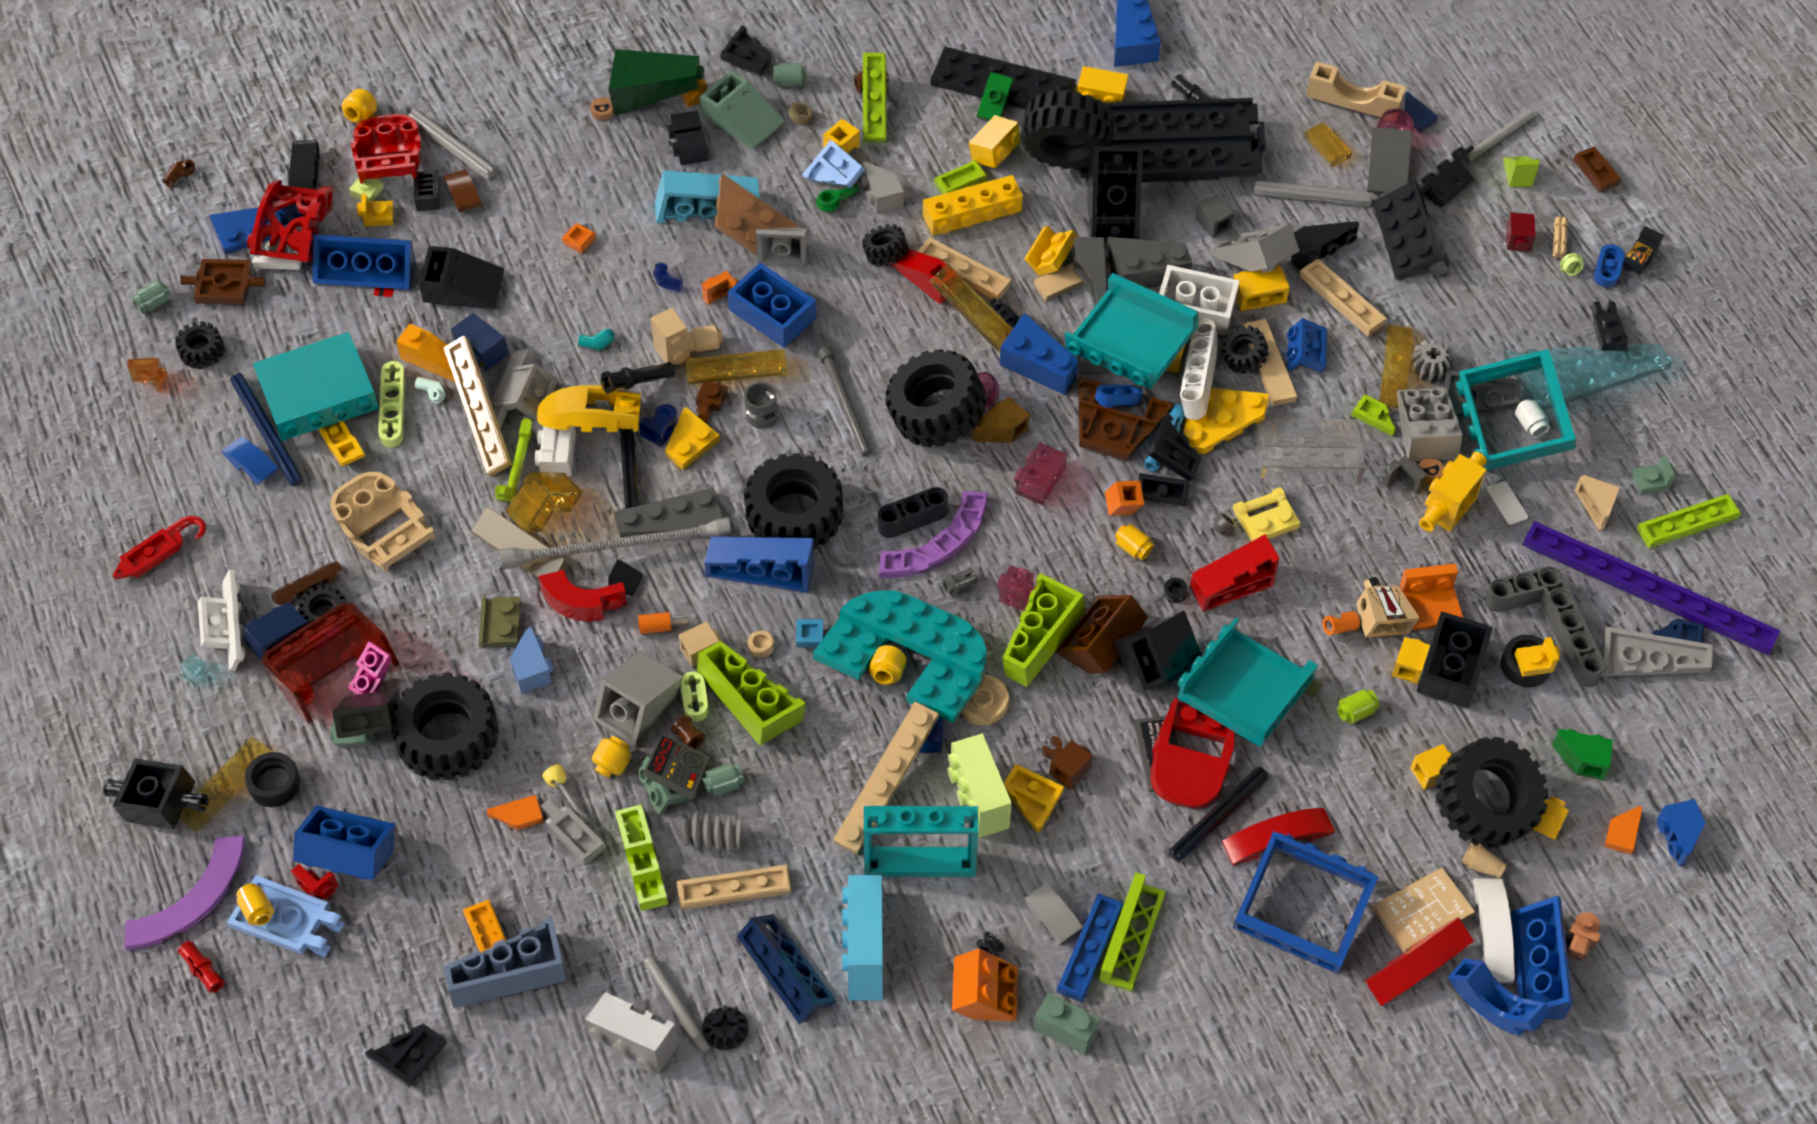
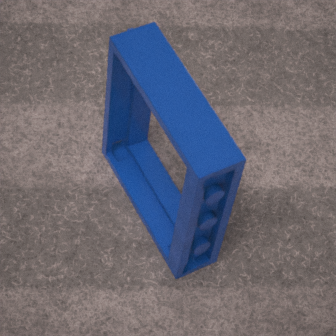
M1273 831L1232 928L1338 974L1379 876L1366 870L1367 867H1356L1347 863V860L1339 855L1332 854L1330 856L1325 854L1314 844L1305 843L1304 845L1295 841V838L1290 834L1286 836ZM1275 850L1364 888L1337 953L1248 915Z

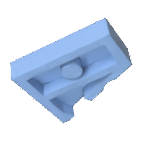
M830 140L802 176L812 181L851 188L866 169L834 141Z

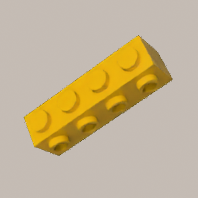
M1013 175L923 199V217L932 236L945 234L949 231L1021 212L1023 195Z

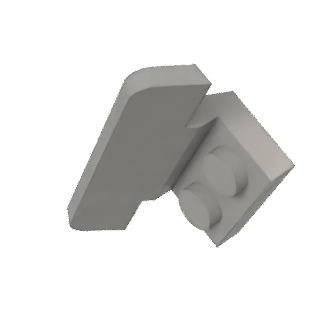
M530 349L518 350L512 354L491 399L500 428L508 411H512L515 408L534 421H537L539 404L548 395L553 393L558 382L556 377L535 363L530 364L534 356V352Z

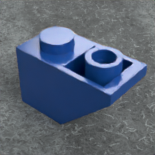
M1695 799L1663 806L1657 818L1658 829L1662 834L1664 833L1668 842L1669 853L1671 857L1676 859L1679 867L1685 865L1706 823Z

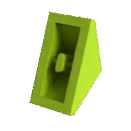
M1528 156L1504 157L1509 187L1533 186L1539 167V159Z

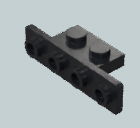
M1473 145L1463 148V146L1458 147L1450 154L1452 156L1450 160L1445 159L1436 166L1437 171L1435 173L1430 172L1421 179V193L1423 194L1427 190L1439 208L1449 203L1475 180L1461 162L1464 157L1475 149Z

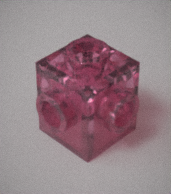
M1010 565L1006 574L1002 573L997 582V588H1000L999 602L1023 611L1031 591L1035 588V574L1030 573L1025 568H1017Z

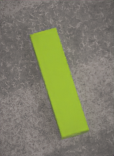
M863 53V142H886V53Z
M1726 494L1639 523L1636 529L1650 549L1739 519L1742 513L1730 495Z

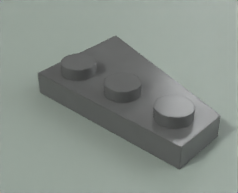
M1446 370L1444 388L1448 390L1456 416L1464 415L1462 404L1465 403L1464 396L1458 395L1455 383L1459 381V371ZM1500 378L1470 386L1477 413L1517 407L1520 403L1522 380Z

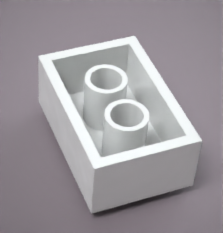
M1167 265L1159 294L1198 311V321L1212 320L1215 323L1217 334L1225 336L1230 325L1240 280Z

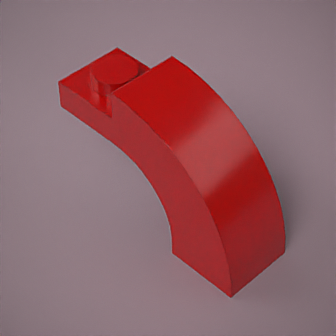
M564 570L538 576L541 591L547 603L559 614L570 619L588 622L604 620V610H615L627 605L623 582L587 590L578 588L569 582Z

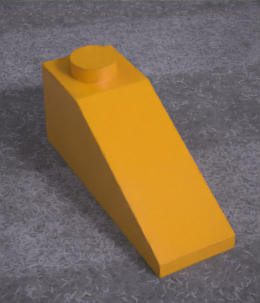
M409 324L396 341L400 358L455 382L444 347L448 344L433 333Z

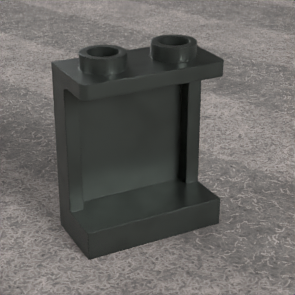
M399 689L345 696L332 711L337 738L392 731L391 713L395 711L394 704L400 698Z

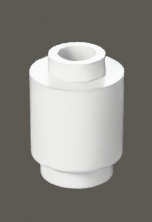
M1527 399L1519 403L1515 415L1527 434L1537 438L1547 433L1550 429L1549 419L1538 402Z

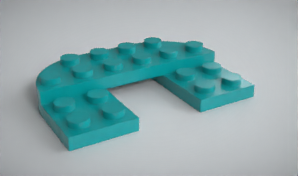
M896 590L869 592L847 602L840 609L838 620L814 650L813 660L860 680L869 668L872 657L880 646H884L888 640L903 645L932 659L906 695V702L912 705L914 702H917L937 712L940 718L954 723L984 678L986 646L979 632L964 619Z

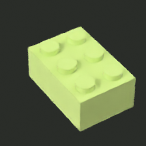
M983 733L951 743V754L948 755L950 767L947 768L950 781L958 786L957 797L960 805L978 806V838L1009 829L1012 803Z

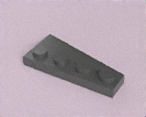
M714 488L614 512L620 538L644 536V534L651 535V533L658 532L661 534V532L664 533L665 531L674 532V530H687L688 528L694 529V527L697 528L699 525H706L715 519L723 518Z

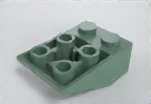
M730 70L700 96L701 115L752 150L785 123L755 87L733 70Z

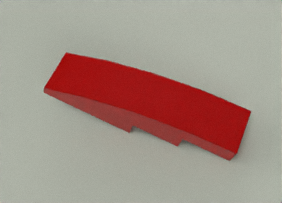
M1456 917L1410 946L1411 949L1387 963L1388 966L1364 981L1380 1006H1383L1445 964L1474 942L1460 918Z

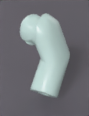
M417 377L415 388L427 391L433 403H441L445 399L446 393L439 381Z

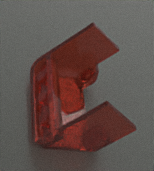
M352 603L337 605L266 651L261 659L266 671L288 703L308 724L313 722V719L306 706L315 697V692L311 686L352 659L356 658L358 660L369 641L392 655L390 663L393 666L399 665L385 633Z

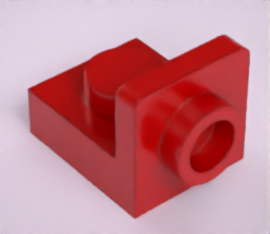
M300 864L291 870L295 883L307 895L315 898L327 899L333 895L338 887L336 877L331 871L320 879L312 869L306 871Z

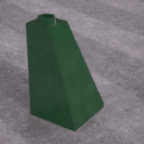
M615 49L608 88L614 115H620L698 89L699 80L704 78V66H701L699 56Z

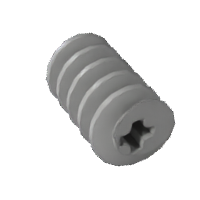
M695 812L692 819L687 817L685 822L684 846H689L693 839L694 846L697 848L704 841L705 848L711 849L715 842L716 849L721 851L726 843L728 852H732L736 845L739 852L743 837L742 818H738L736 824L732 825L731 817L728 816L723 824L721 823L720 815L716 816L714 822H710L709 814L706 813L701 821L699 820L698 812Z

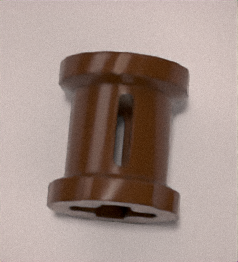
M683 715L679 717L670 727V731L673 734L678 735L684 744L694 749L699 747L705 740V734L697 730L690 716Z

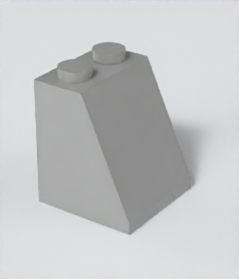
M640 650L602 678L593 720L636 746L677 699L683 676Z

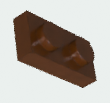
M1595 146L1575 154L1573 161L1599 193L1620 184V176Z

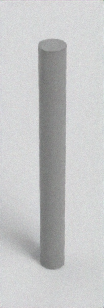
M1529 109L1477 145L1474 150L1464 157V160L1470 163L1534 118V111Z
M654 956L645 959L644 964L700 1054L709 1051V1044Z

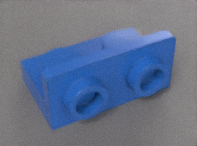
M1302 318L1295 325L1291 326L1287 333V369L1293 370L1300 364L1321 373L1326 368L1327 328Z

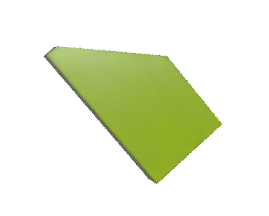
M1364 394L1354 408L1352 416L1394 436L1396 428L1390 419L1387 405Z

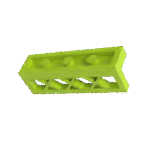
M1135 872L1101 968L1099 979L1100 982L1130 992L1133 990L1166 893L1164 890L1146 885V875ZM1145 893L1158 897L1156 904L1145 909L1140 901L1141 894ZM1143 916L1148 927L1136 933L1131 923L1133 920ZM1135 940L1140 949L1139 953L1127 957L1123 946ZM1120 955H1121V957L1123 958V960H1121V961L1118 962L1119 957H1120ZM1136 961L1133 968L1131 962ZM1126 965L1131 973L1129 982L1113 977L1115 969Z

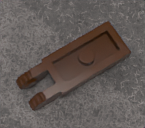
M332 561L278 588L277 591L272 592L271 601L276 603V605L291 602L296 593L299 592L300 596H302L304 593H309V589L313 588L314 590L313 585L320 581L326 584L338 578L337 573L343 569L339 562Z

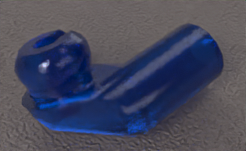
M659 262L655 264L653 276L658 286L680 292L683 280L670 277L667 272L668 266L665 263Z

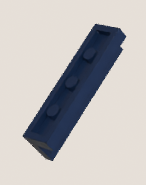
M774 914L753 917L748 921L737 935V938L799 1024L807 1022L817 1009L830 1007L836 1002V999ZM765 925H769L774 931V933L768 930V928ZM781 947L787 949L790 954L784 952ZM797 969L803 971V973L805 974V976L802 975V974H800ZM813 991L817 992L822 999H818Z

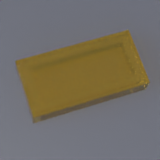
M1324 122L1305 131L1304 137L1332 167L1351 158L1352 151Z

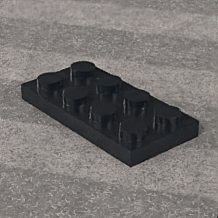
M1415 180L1372 202L1391 265L1398 280L1443 259L1420 186Z

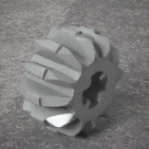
M1433 339L1429 344L1423 340L1420 346L1416 345L1413 349L1410 365L1413 366V373H1420V379L1427 377L1430 382L1433 378L1441 381L1443 376H1445L1446 370H1451L1454 359L1451 355V348H1444L1443 342L1435 344Z

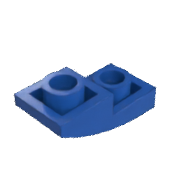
M242 436L221 452L238 471L243 469L257 485L277 472L279 468L265 453Z

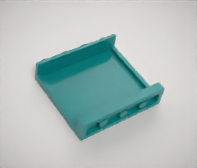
M1112 273L1108 278L1107 292L1073 334L1066 331V350L1073 355H1079L1089 360L1094 365L1107 368L1116 375H1122L1137 385H1143L1152 389L1198 329V311Z
M349 332L253 363L281 441L379 409L375 392Z
M1236 617L1230 625L1225 624L1222 627L1216 641H1210L1205 650V655L1196 658L1190 673L1185 672L1178 682L1180 690L1177 698L1261 747L1312 683L1318 664L1308 660L1304 667L1301 668L1237 631L1239 619Z

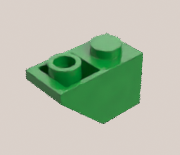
M1558 729L1552 747L1576 775L1604 780L1610 769L1613 739L1604 738L1597 734L1578 733L1572 729Z

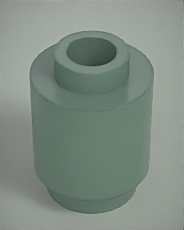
M801 62L779 63V66H774L775 85H780L781 87L803 86V81H807V69L802 67Z
M154 280L137 290L132 299L143 314L146 311L151 312L170 301L168 296L171 292L164 282L159 283L157 280Z
M727 763L705 772V778L702 779L705 792L707 794L711 793L713 797L739 789V785L745 783L738 763L733 765Z

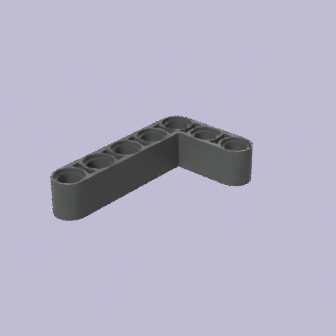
M1546 566L1493 580L1485 598V604L1488 609L1494 612H1503L1539 602L1578 683L1585 687L1597 685L1605 669V661L1561 572L1555 567Z

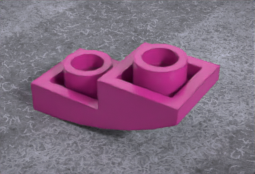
M369 641L356 663L360 668L348 689L355 694L379 692L386 677L392 655Z

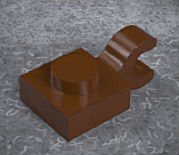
M704 380L696 397V405H698L696 412L699 413L698 417L702 421L707 423L712 409L720 411L728 394V386Z

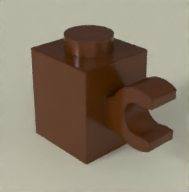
M1052 736L1050 743L1056 748L1049 749L1045 745L1042 747L1043 756L1051 759L1049 775L1071 790L1091 769L1093 755L1084 745H1078L1073 740L1062 749L1061 740L1056 736Z

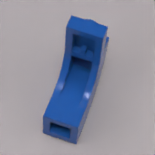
M1465 958L1448 976L1453 987L1472 1009L1496 1027L1511 1034L1520 1036L1525 1029L1534 1031L1541 1026L1543 1020L1551 1012L1545 1002L1523 999L1505 989L1495 979L1484 961Z

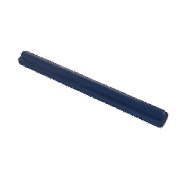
M237 373L230 377L231 384L290 486L295 487L303 482L302 475L243 374Z

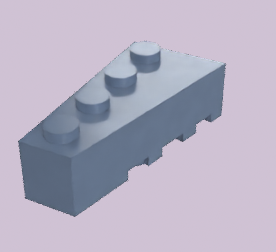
M552 916L544 919L543 924L531 929L529 926L519 931L520 935L505 942L502 939L493 943V947L483 952L476 951L444 966L453 1009L567 981Z

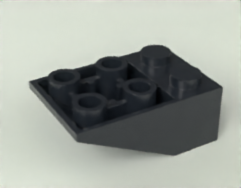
M428 246L419 281L422 300L424 303L496 309L505 270L500 266L454 248Z
M1181 611L1114 641L1131 687L1135 691H1145L1168 681L1192 667L1198 656L1202 657L1185 611Z

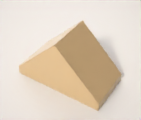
M1583 475L1579 478L1575 492L1600 531L1605 528L1620 487Z

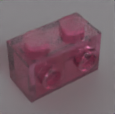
M1040 442L1035 450H1030L1024 468H1019L1015 474V493L1043 506L1066 469L1067 454Z

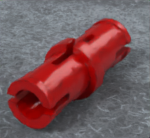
M187 941L178 948L177 952L190 967V973L200 979L210 994L218 992L225 985V981L212 967V961L209 957H204L193 941Z

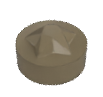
M795 102L791 105L788 115L795 123L806 125L810 122L813 111L807 104Z

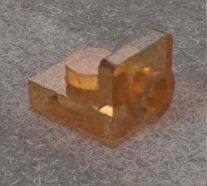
M159 358L128 359L127 368L133 382L153 381L156 391H163V383L167 382V370L165 367L162 368Z

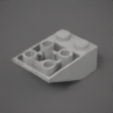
M1447 388L1397 390L1403 445L1407 458L1410 461H1422L1426 458L1437 460L1456 459L1460 454L1462 432Z

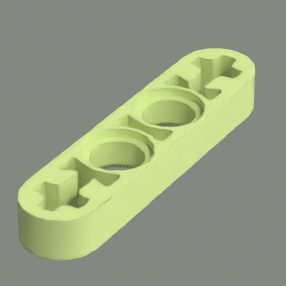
M397 361L387 362L381 369L378 433L382 445L387 448L397 447L403 440L405 372L402 364ZM395 371V381H391L390 375ZM391 390H396L399 392V394L394 398H389L386 396V394ZM389 411L398 412V415L394 418L385 417V414ZM389 427H393L394 434L389 438Z

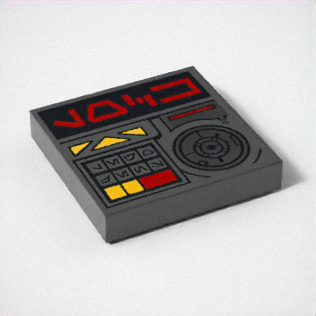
M661 732L642 776L692 799L710 756Z

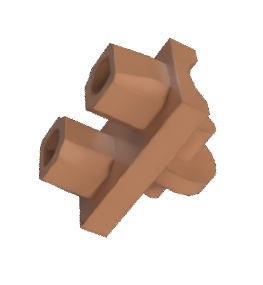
M1584 912L1577 916L1565 936V939L1570 941L1567 948L1568 956L1582 961L1588 949H1593L1598 943L1601 934L1597 933L1600 928V922L1596 915Z

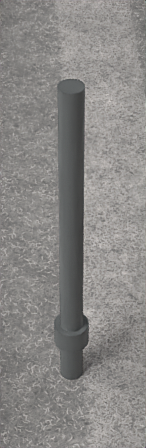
M819 333L814 336V340L819 349L818 356L820 361L826 366L862 456H869L872 451L834 362V353L828 347L823 334Z

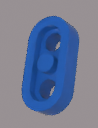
M1608 244L1601 248L1594 272V280L1598 285L1612 287L1617 284L1625 256L1621 247Z
M1129 384L1101 385L1097 387L1095 399L1101 406L1111 408L1114 405L1133 407L1135 404L1141 403L1143 390Z

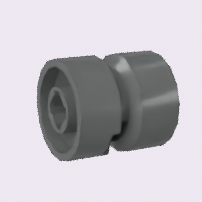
M764 381L750 384L744 392L746 420L751 426L756 428L770 427L778 418L777 391L774 386Z

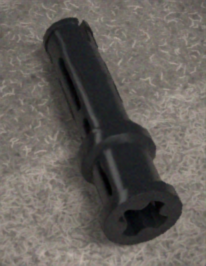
M666 362L639 369L625 367L621 368L620 371L612 373L604 371L601 374V386L607 394L621 388L629 390L639 383L672 378L675 376V367L673 363Z

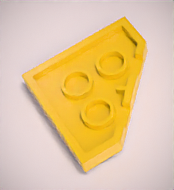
M1211 388L1205 416L1197 420L1186 418L1183 433L1188 438L1190 445L1198 453L1206 454L1223 440L1227 442L1243 433V429L1253 423L1257 425L1264 421L1269 404V394Z

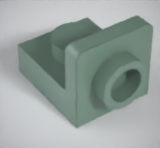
M1663 456L1660 458L1658 465L1635 468L1631 475L1639 494L1643 495L1669 490L1676 477L1674 466L1669 463L1667 456Z

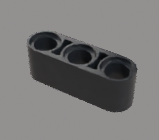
M318 140L292 141L288 186L317 190L320 158Z
M933 487L884 505L878 511L879 533L886 538H893L943 519L948 512L947 492L941 487Z

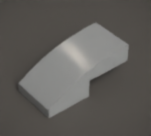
M1047 883L1023 898L1038 922L1042 921L1057 944L1062 943L1083 928L1069 907Z

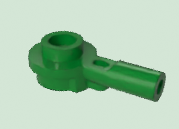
M855 183L851 188L847 187L837 191L833 189L824 190L817 197L816 206L821 211L833 212L838 209L841 200L860 191L859 186Z

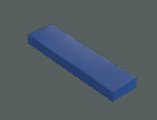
M1098 893L1058 984L1056 993L1083 1003L1119 920L1124 903Z

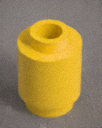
M1133 524L1122 525L1115 534V538H1117L1115 544L1134 559L1139 558L1143 561L1154 548L1151 538Z
M255 883L246 884L238 890L237 904L247 922L252 926H262L268 923L274 914V908L264 890Z

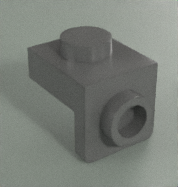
M1403 456L1397 462L1393 461L1387 466L1384 484L1388 487L1398 479L1417 494L1423 489L1427 474L1419 465H1415Z

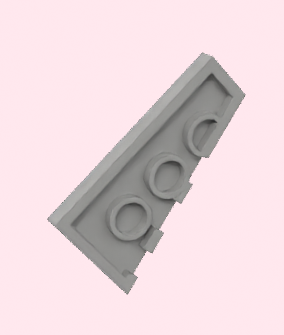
M1606 627L1602 650L1605 669L1601 677L1709 673L1712 668L1713 645Z

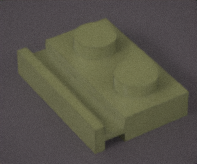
M482 597L479 630L480 648H484V646H492V648L517 647L521 617L520 597H494V599Z

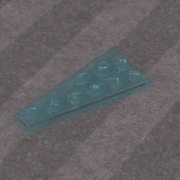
M1661 344L1630 345L1627 351H1601V349H1592L1591 347L1553 348L1550 351L1565 404L1669 369L1672 365L1671 359ZM1527 349L1526 352L1514 353V350H1505L1503 357L1506 360L1537 352V349ZM1541 369L1515 375L1518 380H1522L1521 385L1529 398L1536 400L1543 411L1552 408Z

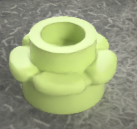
M1576 253L1564 256L1560 263L1561 271L1563 273L1566 272L1568 276L1579 274L1584 267L1582 256Z

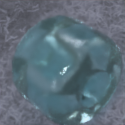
M194 653L190 654L179 666L183 672L181 677L188 683L191 680L194 683H200L211 671L210 667Z

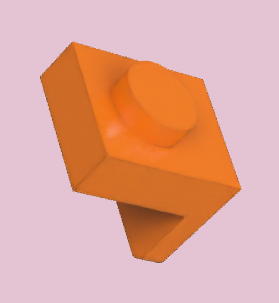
M728 271L715 277H710L702 283L703 299L709 305L723 298L739 282L738 279L732 278Z

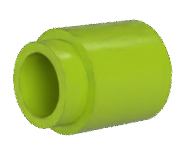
M1360 690L1341 699L1337 711L1343 721L1354 724L1375 714V710L1379 709L1380 704L1372 690Z

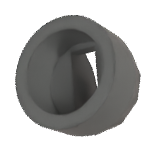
M1223 512L1214 521V530L1221 535L1231 533L1237 526Z

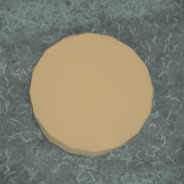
M985 674L979 688L960 715L968 722L976 725H991L1000 721L1006 715L1010 701L1005 684L996 677Z

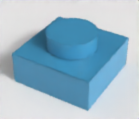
M797 619L796 647H817L823 640V619Z

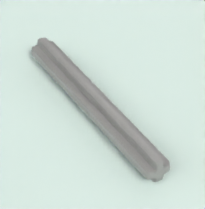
M415 109L409 113L408 116L416 121L419 129L484 178L491 179L496 174L495 167L420 111Z
M1257 180L1254 186V194L1367 207L1371 206L1373 200L1371 192Z

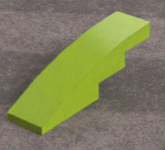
M642 804L615 811L640 910L644 911L668 905L667 895Z

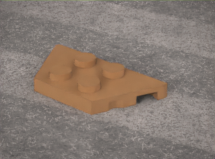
M722 174L720 176L715 228L754 255L757 254L756 230L782 227L799 228L797 224L726 175Z

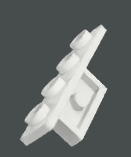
M229 570L222 584L224 599L200 597L198 612L201 647L227 649L229 671H235L239 663L244 660L245 648L241 646L240 641L243 635V625L239 624L241 602H237L239 580L235 578V570Z

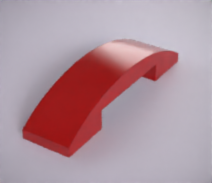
M1310 808L1289 812L1256 823L1224 839L1222 844L1232 866L1258 859L1259 854L1265 852L1273 831L1286 836L1290 834L1295 838V841L1308 838L1310 842L1335 833V830L1324 808Z

